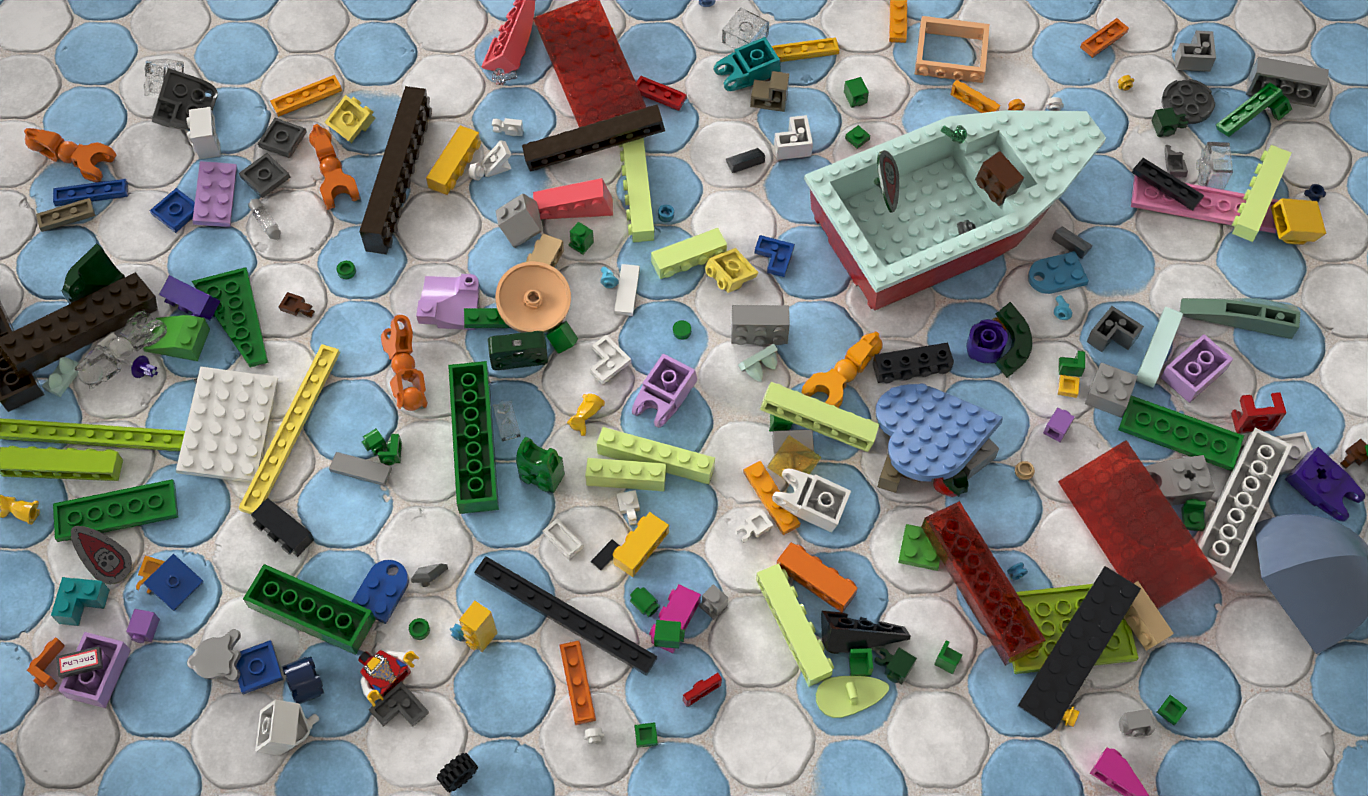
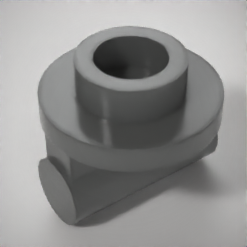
M969 220L957 223L959 235L976 228L975 224Z

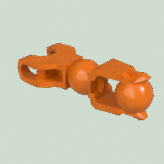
M315 124L309 135V142L316 150L320 162V172L325 177L324 182L321 184L320 192L327 210L335 208L334 199L340 193L350 195L352 201L360 200L355 179L342 172V163L337 158L331 144L332 136L330 132Z
M26 128L24 130L26 134L25 144L29 149L37 151L55 162L60 159L64 163H73L74 167L80 169L84 179L96 183L100 182L103 176L100 169L95 167V165L102 161L111 163L117 156L111 147L99 142L89 145H77L72 141H64L55 132L34 128Z
M396 315L391 321V328L385 329L381 334L383 350L388 353L389 359L392 360L391 367L393 372L396 373L390 381L393 396L397 399V407L399 409L403 407L405 410L414 411L421 406L426 408L428 402L424 394L426 391L424 375L421 371L414 369L415 360L410 355L413 352L411 323L407 316ZM397 321L403 323L404 329H399ZM402 379L412 382L413 387L403 390Z

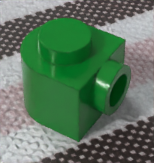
M377 428L362 436L364 439L361 441L367 452L371 450L374 456L387 448V444Z

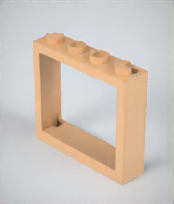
M922 16L914 74L983 83L990 24ZM925 33L982 40L980 67L922 60Z

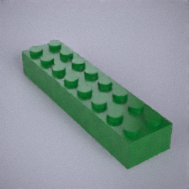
M487 361L448 365L456 502L459 514L499 510L490 379Z

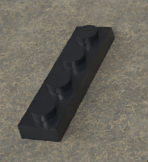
M1142 158L1133 168L1132 173L1192 211L1204 197L1202 193L1145 158Z

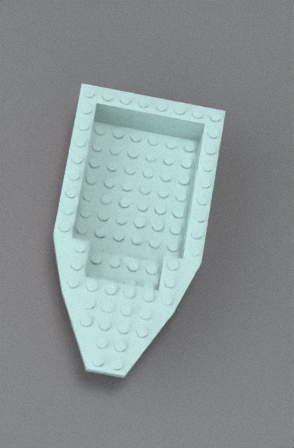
M1005 110L949 116L804 175V180L810 188L811 210L814 213L815 221L817 224L820 223L828 236V242L855 285L859 286L868 300L870 309L875 311L985 264L1017 247L1039 223L1051 205L1064 194L1103 145L1106 137L1087 111ZM883 150L888 151L893 156L899 171V198L897 208L892 213L889 212L886 206L882 189L874 184V179L879 177L877 156ZM999 151L1024 177L1018 191L1006 197L1004 203L1000 206L992 202L984 189H981L975 181L983 162ZM969 220L975 224V229L959 235L957 223Z

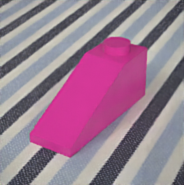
M1106 747L1090 771V774L1123 796H1149L1121 753Z

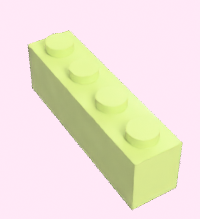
M715 228L651 252V263L660 279L668 278L675 273L687 271L691 267L703 265L708 262L709 258L726 252L727 243L719 228Z
M587 458L586 486L665 491L666 464Z

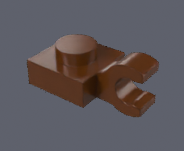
M289 292L286 293L278 306L280 311L295 316L301 312L303 315L312 318L315 313L314 310H311L313 306L305 303L303 297Z
M1359 439L1345 451L1348 455L1340 464L1345 469L1354 462L1359 466L1368 460L1365 449L1367 444L1362 439Z

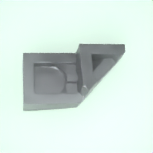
M1165 145L1167 172L1174 177H1187L1188 170L1185 160H1183L1184 153L1171 150V146Z

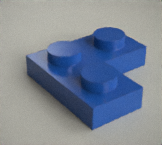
M759 235L754 254L771 258L767 273L785 277L795 244Z

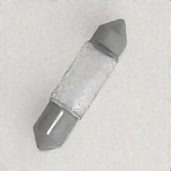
M251 199L248 206L257 222L270 239L279 240L281 231L266 207L262 205L259 199Z

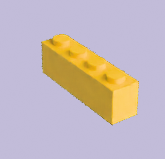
M461 125L458 127L426 177L428 188L448 195L450 190L454 189L457 179L464 173L465 166L471 162L474 152L480 148L479 132Z

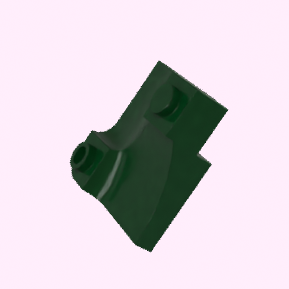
M96 243L70 268L61 291L67 302L71 304L125 276L113 264L103 248Z

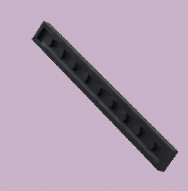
M487 556L484 557L474 572L479 578L646 676L657 660V656Z

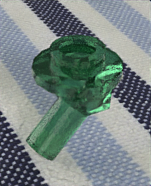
M945 125L941 129V132L952 138L953 142L962 144L967 138V131L962 125H958L954 131Z

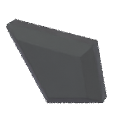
M440 563L420 567L411 578V582L421 583L422 587H428L430 582L448 569V565Z

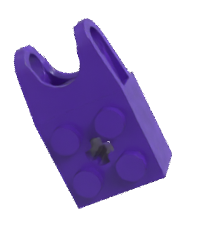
M1319 447L1307 452L1285 478L1313 506L1319 507L1338 521L1344 522L1349 518V513L1343 504V497L1357 503L1365 499L1364 492L1350 475Z

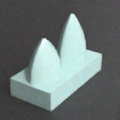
M772 344L744 360L738 366L741 371L745 369L753 379L761 382L763 371L759 361L761 360L770 369H776L777 357L775 351L778 349L775 344Z
M68 357L60 358L59 365L49 375V378L42 387L44 390L61 397L82 370V365Z

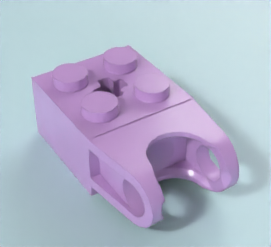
M662 354L642 383L643 386L632 407V414L639 416L646 409H657L654 424L656 427L661 428L679 409L697 382L696 371Z

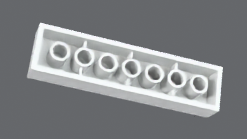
M1257 428L1252 431L1188 564L1227 582L1240 560L1291 450V444Z

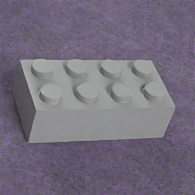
M1258 56L1247 79L1246 95L1253 96L1267 84L1271 83L1283 91V95L1289 99L1290 103L1316 108L1328 86L1329 69Z

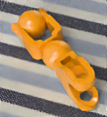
M867 333L862 336L859 342L848 349L845 359L836 363L834 369L832 368L826 373L819 372L813 374L803 385L801 393L811 397L817 392H824L828 395L825 403L839 408L843 402V390L846 388V383L853 381L857 373L864 371L874 355L881 352L883 343L879 333Z

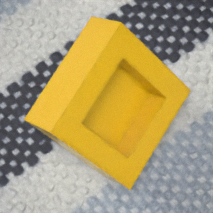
M1060 375L1058 395L1077 398L1080 378Z

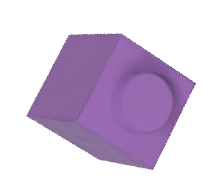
M1057 407L1047 423L1043 434L1061 442L1071 426L1074 416L1068 411Z
M134 609L126 632L134 642H152L160 619L154 612Z

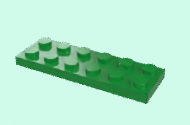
M1132 395L1118 429L1121 432L1190 457L1204 455L1207 463L1229 471L1234 469L1244 439V435Z
M171 479L53 503L55 540L57 542L71 540V529L75 526L88 527L100 533L178 518L175 482Z

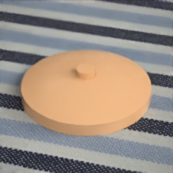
M523 262L510 268L501 277L496 288V307L500 317L512 329L521 333L543 331L546 333L555 329L566 318L571 303L570 287L565 277L556 268L542 262Z

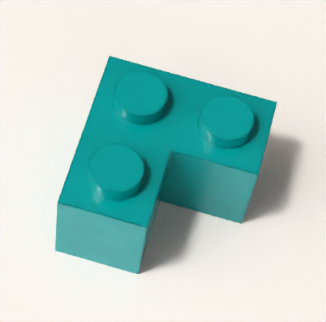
M62 577L51 616L58 624L79 626L84 607L104 609L110 590L103 581Z

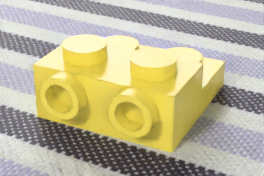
M345 95L324 123L352 143L361 130L366 131L375 117L372 115L374 112L367 106L362 108L360 106L361 102L355 97L350 99Z
M736 248L709 258L705 267L706 274L709 277H713L717 281L718 287L722 290L724 289L727 293L741 288L744 282L756 278L759 273Z

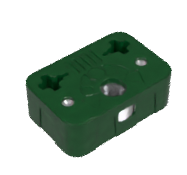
M543 331L497 335L488 338L489 358L493 370L539 366L548 363L546 339Z

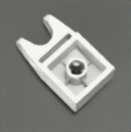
M784 469L782 477L792 485L794 493L775 492L772 496L773 501L796 517L832 533L839 523L851 491L816 474L813 476L794 469Z

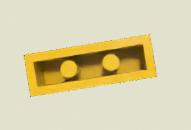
M651 512L646 517H641L637 523L638 527L634 532L630 531L625 538V543L622 546H618L613 552L614 565L631 577L635 576L669 533V525Z
M474 600L461 616L459 622L464 633L463 637L467 641V646L473 650L478 649L483 652L497 635V629L492 612Z

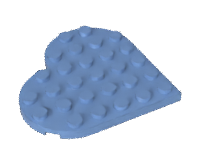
M923 383L893 387L879 398L876 405V418L879 427L891 436L888 444V455L891 459V464L906 477L932 482V479L942 477L945 480L959 473L1002 424L1003 420L1002 416Z

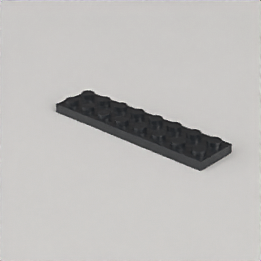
M1104 566L1017 706L1054 730L1142 588Z

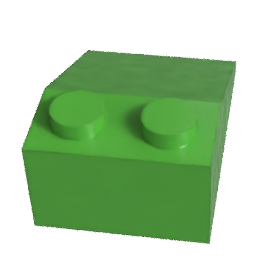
M180 315L156 318L143 351L198 361L210 328L205 318Z

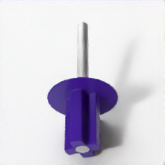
M144 355L137 357L133 362L115 356V360L131 365V373L135 378H141L144 375L153 377L158 374L156 371L157 367L150 365L149 359Z

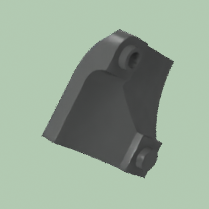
M168 68L152 122L165 127H178L190 130L187 125L189 110L211 107L213 111L218 91L215 86L203 79ZM209 93L211 97H207L205 94Z

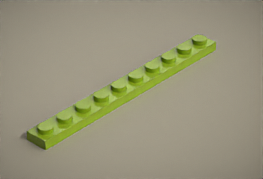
M0 418V439L180 451L185 431Z

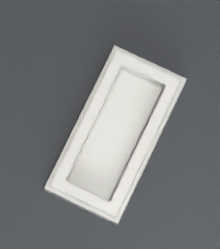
M558 518L542 531L568 560L584 548V545Z

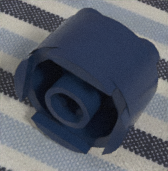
M311 656L282 666L295 703H305L320 697L324 693L321 679L316 674L315 664Z

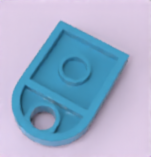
M1075 251L1038 260L1032 264L1028 273L1030 285L1036 291L1044 294H1052L1085 286L1089 282ZM1034 276H1040L1043 280L1037 281L1034 279Z

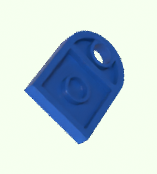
M395 560L378 562L370 569L351 602L371 610L376 620L386 624L408 587L409 577L405 567ZM390 568H398L396 575H388Z

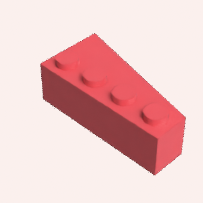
M603 178L533 192V199L537 201L540 220L613 216L612 196Z

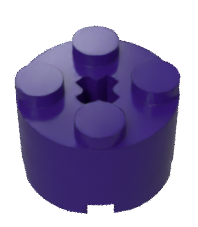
M984 319L974 324L966 343L968 356L981 363H996L1002 356L1008 340L1006 330L1001 327L1002 325L999 322L990 319Z

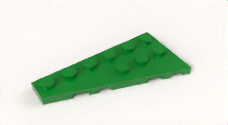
M247 267L193 280L192 283L196 289L220 300L214 316L248 366L254 367L269 363Z

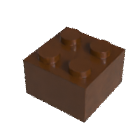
M1001 151L983 162L975 178L977 185L984 189L990 200L998 206L1004 203L1006 197L1015 194L1024 180L1021 173Z

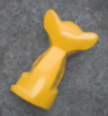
M583 394V402L578 407L576 415L567 421V424L573 430L580 431L581 436L586 435L585 420L596 414L605 405V401L595 394Z
M0 495V518L8 516L11 512L17 519L32 525L40 514V509H37L39 501H16L15 497Z

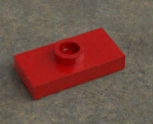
M719 673L714 674L705 681L700 680L696 682L691 690L683 694V702L686 707L691 706L721 686L722 678Z

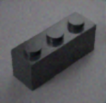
M269 498L251 514L254 520L253 525L261 532L265 530L268 533V538L274 543L277 541L281 543L282 549L289 555L293 553L298 557L314 541L309 530Z

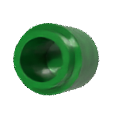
M637 587L630 594V602L643 615L651 617L660 607L657 603L658 600L645 587L641 589Z

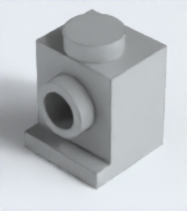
M713 584L702 595V603L699 607L715 620L728 606V596Z
M1149 709L1124 713L1119 721L1120 731L1124 735L1132 734L1133 737L1146 734V736H1149L1155 730Z

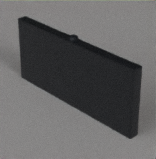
M611 539L591 560V563L602 570L613 560V552L620 545Z

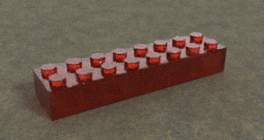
M961 502L954 503L925 517L921 526L1004 665L1006 666L1040 649L1046 641Z

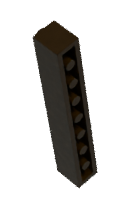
M657 104L523 144L522 148L525 162L531 172L665 132V127Z

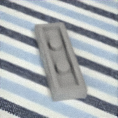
M336 452L329 470L333 473L385 486L392 468L385 464Z

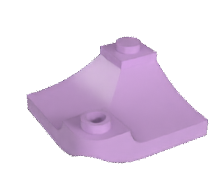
M461 274L459 277L425 276L421 298L418 301L416 314L418 324H436L438 328L475 330V328H464V308H478L480 291L478 278L472 274Z

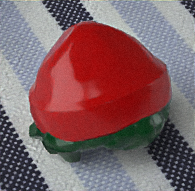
M963 469L953 477L945 480L943 477L936 478L933 482L937 492L949 497H959L960 494L968 492V479Z

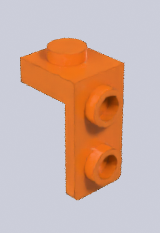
M56 637L46 644L42 653L31 661L27 669L35 678L33 682L41 688H44L46 685L51 690L57 685V682L43 671L65 647Z

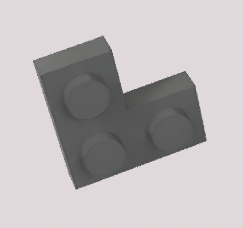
M402 682L398 683L383 696V700L380 699L375 703V707L372 706L368 709L383 727L398 713L412 727L429 714V711Z

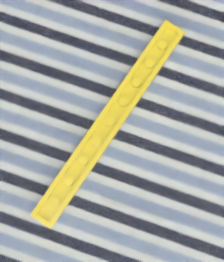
M321 344L238 507L240 511L252 514L268 498L340 354L339 349Z

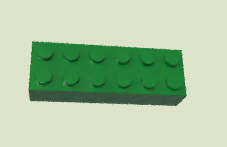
M263 564L243 598L248 608L354 655L357 654L376 620L371 610L266 564Z

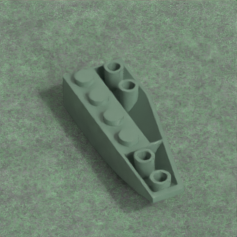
M1182 298L1180 304V312L1183 313L1182 317L1289 339L1293 338L1300 325L1301 312L1296 306L1259 298Z

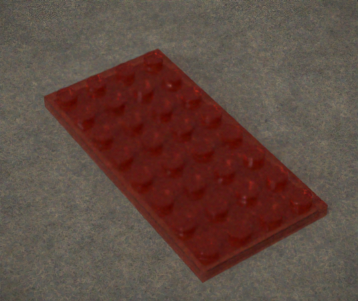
M578 0L533 18L578 127L646 108L600 0Z
M1127 440L1058 481L1116 572L1132 583L1139 581L1157 609L1217 575V572Z

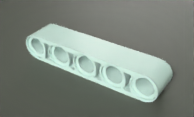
M1165 306L1138 371L1137 382L1154 388L1183 313Z

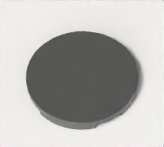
M1193 79L1171 82L1165 88L1162 95L1163 108L1173 107L1175 115L1185 114L1184 120L1181 121H1188V124H1196L1208 119L1215 108V102L1211 94L1212 91L1205 84Z

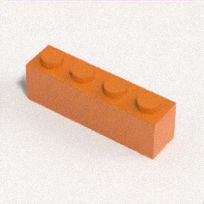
M791 542L777 559V564L780 565L781 569L786 570L790 578L842 613L856 596L858 587H856L852 580L843 578L836 569L827 567L818 557L809 555L798 544L795 545Z

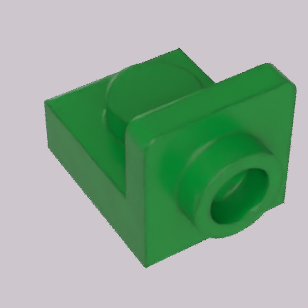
M391 434V440L387 442V451L378 452L381 463L385 465L401 463L402 441L399 434Z
M1190 499L1184 503L1181 508L1183 530L1203 531L1205 529V501Z

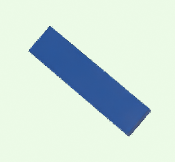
M126 179L53 188V203L55 206L67 205L90 198L91 201L128 197V182Z

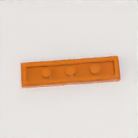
M580 640L560 644L575 725L596 721Z

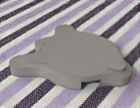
M232 629L223 637H212L201 642L194 653L188 658V667L205 679L213 680L226 677L231 681H237L240 678V672L236 665L241 657V653L233 650V647L241 638L240 631Z

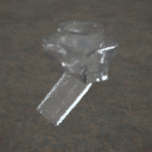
M497 68L492 74V80L495 85H504L507 80L517 78L516 71L505 74L504 69Z

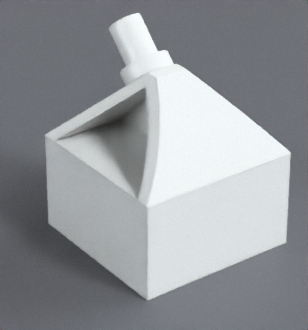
M275 699L260 710L255 752L279 756L288 752L308 737L312 726L319 721V717L313 714L306 719L299 703Z

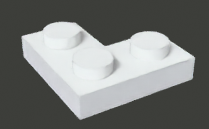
M607 335L592 345V349L602 360L590 369V373L602 385L631 363V358Z

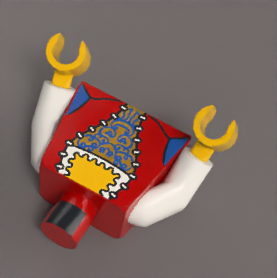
M380 650L374 657L365 651L360 655L358 661L364 665L360 671L363 676L360 682L363 694L368 698L373 707L376 706V700H383V696L398 683L403 682L411 673L408 665L413 668L415 665L412 661L419 659L413 651L404 653Z

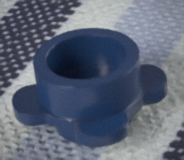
M1312 184L1308 190L1304 191V195L1308 196L1312 201L1319 202L1322 197L1326 196V192L1321 185Z

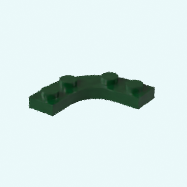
M1011 302L995 313L1008 329L1012 340L1010 350L995 363L1006 378L1027 361L1032 350V334L1029 325Z

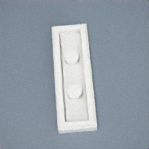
M621 264L614 313L617 315L633 316L640 266Z

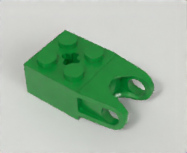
M524 437L516 455L519 478L526 484L532 483L544 492L550 491L554 493L565 475L563 458L558 456L555 449L549 448L545 450L538 447L531 438Z

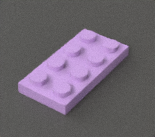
M200 161L193 225L231 226L237 164Z

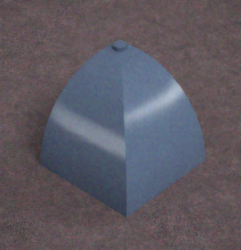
M1283 515L1256 523L1255 535L1261 578L1316 654L1347 637L1368 617V545L1359 535L1340 523L1312 515Z

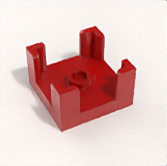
M1281 392L1271 394L1274 407L1256 408L1252 395H1242L1240 404L1243 415L1236 409L1231 412L1236 433H1250L1255 428L1261 431H1274L1287 413Z

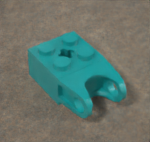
M766 37L734 49L733 53L717 61L713 70L717 75L729 74L730 76L723 83L724 88L727 91H735L752 86L754 80L764 81L771 78L772 71L781 72L779 57ZM725 65L724 68L718 70L720 66ZM735 81V83H734L733 85L728 86L729 83Z

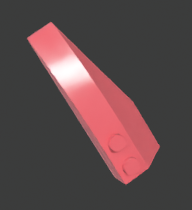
M515 0L513 3L515 7L506 16L508 20L498 30L501 33L498 38L494 37L481 66L483 69L508 74L520 67V61L526 53L525 49L532 30L535 0Z

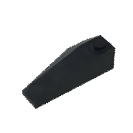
M821 612L822 643L826 651L833 654H838L839 652L848 653L851 649H867L910 640L911 637L904 626L882 621L874 624L864 617H860V620L848 618V614L842 612Z

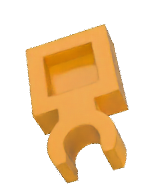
M145 555L138 572V576L143 577V579L137 583L136 590L139 591L143 582L165 561Z

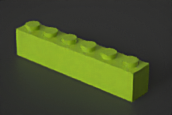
M17 446L0 447V475L2 477L119 481L123 463L119 453L112 449L97 451L95 449L77 450L75 448L57 449L54 447L40 449L34 446L28 448H19Z

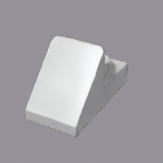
M500 140L480 162L486 177L511 169L508 159L512 154L505 141Z

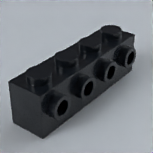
M947 342L875 354L872 364L877 382L891 383L895 380H909L913 377H927L936 373H948L952 370L954 360Z

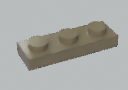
M90 198L36 214L41 232L96 216Z

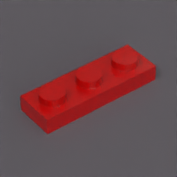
M640 76L633 86L634 93L678 111L687 99V94L643 76Z

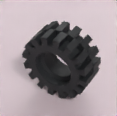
M462 753L460 756H456L455 759L450 760V763L440 770L436 778L445 790L450 793L462 787V784H466L467 780L471 779L472 775L477 772L478 766L467 753Z

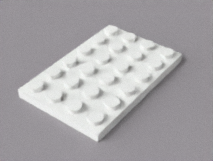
M200 367L176 473L251 483L261 464L278 377Z

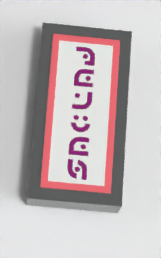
M99 646L56 657L58 677L60 679L103 668L102 651Z

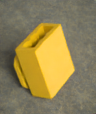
M1282 198L1270 207L1278 237L1287 244L1303 245L1306 242H1315L1327 234L1318 201Z

